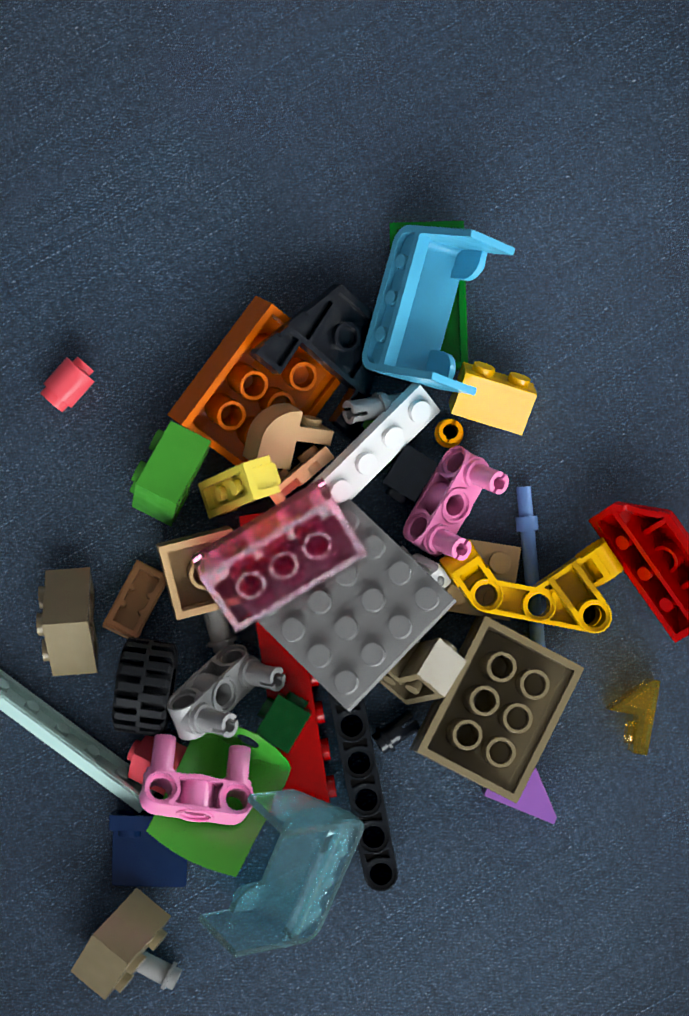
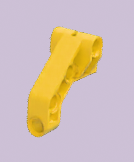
M603 537L585 547L574 558L533 586L497 580L470 539L468 541L472 545L471 552L465 560L459 561L448 555L439 560L452 582L460 589L474 609L485 613L589 633L605 631L612 621L611 609L596 587L610 581L624 570ZM483 584H489L495 592L493 601L488 605H480L475 598L476 590ZM536 594H541L547 602L545 611L540 615H533L528 609L530 598ZM592 605L595 608L596 616L591 623L586 624L583 614L585 609Z

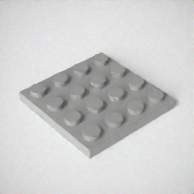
M348 499L342 502L242 606L350 712L457 601L353 501Z

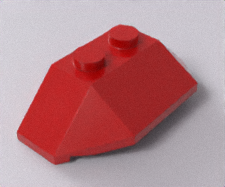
M616 501L591 517L588 521L599 537L604 538L623 566V571L674 643L689 635V534L674 512L669 509Z

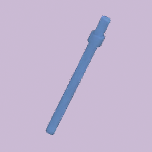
M531 486L516 487L519 517H515L516 532H520L525 585L533 586L540 581L535 530H539L538 517L533 514ZM541 594L532 596L528 602V609L533 615L543 613ZM528 621L530 639L546 647L544 624Z

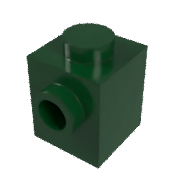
M290 690L286 696L279 692L276 699L268 696L257 714L263 720L256 734L288 754L312 713L311 710L306 708L309 702Z

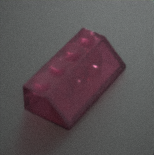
M321 478L195 553L191 558L198 577L237 633L367 556L368 553L326 482Z

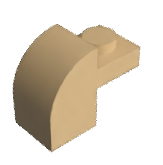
M290 403L274 404L261 411L252 421L247 433L243 456L250 461L269 455L271 463H275L277 468L290 470L296 441L331 446L334 431L322 425L321 418L304 415L303 411Z

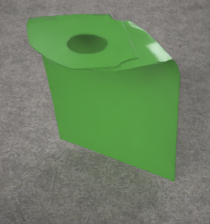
M239 726L237 732L231 738L207 732L202 737L190 740L176 772L204 774L223 779L226 777L229 747L231 745L250 747L251 756L248 780L252 782L251 786L253 787L255 802L246 818L237 825H224L210 822H190L174 817L154 815L146 830L158 842L184 859L204 868L237 877L252 845L283 790L291 770L288 760L274 746L258 734ZM237 735H245L257 742L259 746H250L241 741ZM167 792L165 793L163 799L168 798ZM235 797L226 798V802L231 809H243L239 799Z

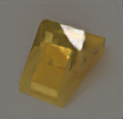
M647 678L605 707L611 711L633 714V721L627 720L623 737L624 743H629L627 750L632 753L648 755L660 687L659 680Z

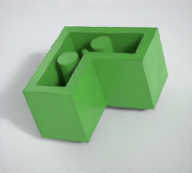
M173 421L169 422L165 431L158 429L149 446V449L153 451L147 463L141 460L132 476L131 481H133V484L129 491L134 494L132 507L172 527L189 496L191 484L208 455L211 441Z

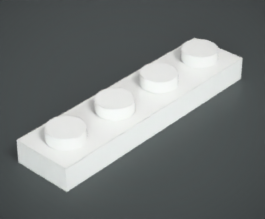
M412 383L391 403L387 411H383L308 487L332 513L342 502L348 499L352 500L441 410L420 384Z

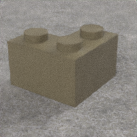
M91 568L45 570L44 586L38 587V602L40 609L43 608V612L36 614L37 634L45 638L42 639L43 661H50L53 676L98 673L99 644L94 623L95 590Z
M436 638L423 642L418 641L379 682L406 705L445 698L465 665L466 660L457 653L456 647L445 639Z
M136 888L91 936L71 972L104 1000L114 990L121 993L135 976L136 970L146 959V956L142 953L148 947L154 951L168 933L163 928L171 916Z

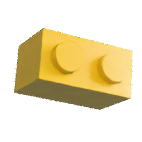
M474 361L473 365L463 362L456 381L473 386L477 390L475 395L452 392L448 402L451 414L522 435L537 397L534 384L530 382L531 379L516 372H510L509 376L495 372L493 366L484 362Z

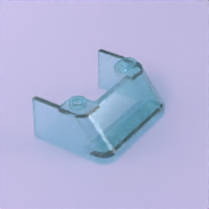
M296 789L249 794L247 801L280 832V836L261 881L241 885L234 892L229 909L200 914L198 921L234 958L300 945L312 940L323 927L364 831L363 822L352 812Z

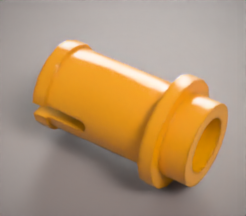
M449 418L440 421L434 431L435 440L445 448H451L460 444L464 435L461 424L455 419ZM448 426L454 428L456 432L455 438L446 439L443 429Z

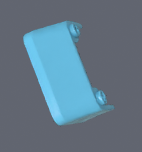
M420 225L403 226L395 235L363 348L362 362L365 368L434 389L475 395L477 388L453 380L456 373L455 359L451 354L440 350L459 281L475 279L483 271L488 253L514 255L515 248L472 229Z

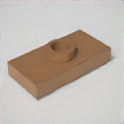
M136 560L102 627L126 639L129 637L139 638L166 587L163 572Z

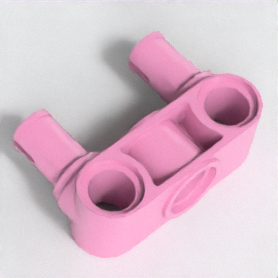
M462 446L451 447L443 455L403 527L404 538L431 556L437 557L444 553L459 561L465 560L470 555L472 545L468 540L457 535L460 527L470 514L472 506L482 488L495 494H502L508 487V476L501 471L489 467L483 458L470 453Z
M156 734L153 742L151 765L146 768V772L143 775L142 789L139 794V802L145 811L154 815L174 817L190 822H210L224 825H237L246 818L255 802L253 787L251 786L252 782L248 780L251 756L250 747L244 745H231L229 747L226 777L219 779L204 774L176 772L173 769L176 737L169 734ZM153 786L162 787L166 790L168 798H155L151 794L150 788ZM235 797L239 799L243 809H231L226 802V798Z

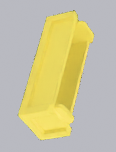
M268 455L234 466L198 483V487L210 519L236 511L238 507L257 499L280 493L279 485L281 484V479L276 464L271 463L270 456Z

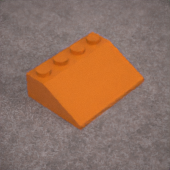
M258 296L254 297L167 414L181 426L210 440V447L235 466L249 461L243 456L247 433L252 421L261 411L274 404L290 403L303 411L304 415L316 417L341 383L301 347H298L281 374H273L249 354L255 346L291 319L275 305Z

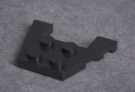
M333 284L255 346L249 354L273 374H281L298 347H301L348 388V391L328 421L351 440H355L364 431V427H361L362 422L348 424L343 417L342 411L351 410V408H343V403L346 400L371 397L370 392L375 375H380V373L365 368L362 362V352L373 312L342 284Z

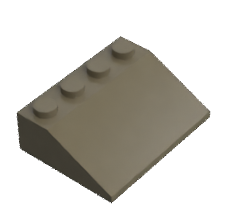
M476 616L458 652L466 660L465 665L445 698L433 701L409 749L517 804L584 667L487 616Z

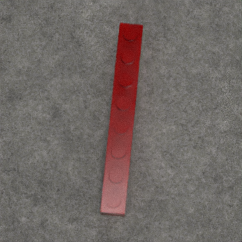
M284 509L239 516L251 595L291 555L289 539L296 538L293 516L285 517ZM255 619L262 663L273 667H281L284 670L282 674L286 676V682L281 690L272 691L266 688L267 697L270 696L276 699L279 692L286 696L290 690L309 702L306 708L312 711L288 754L275 746L291 766L289 777L282 790L286 815L331 808L330 798L337 797L334 775L327 776L324 761L331 760L328 738L321 739L318 724L325 723L322 701L315 702L313 687L319 686V682Z

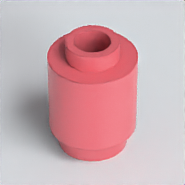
M78 356L74 361L66 357L43 383L45 388L40 394L63 413L68 406L72 408L95 382L90 377L94 370Z

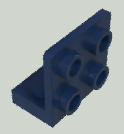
M113 810L109 815V830L113 831L112 885L143 887L186 886L187 860L168 849L146 832L154 814L144 810L141 813L136 810Z

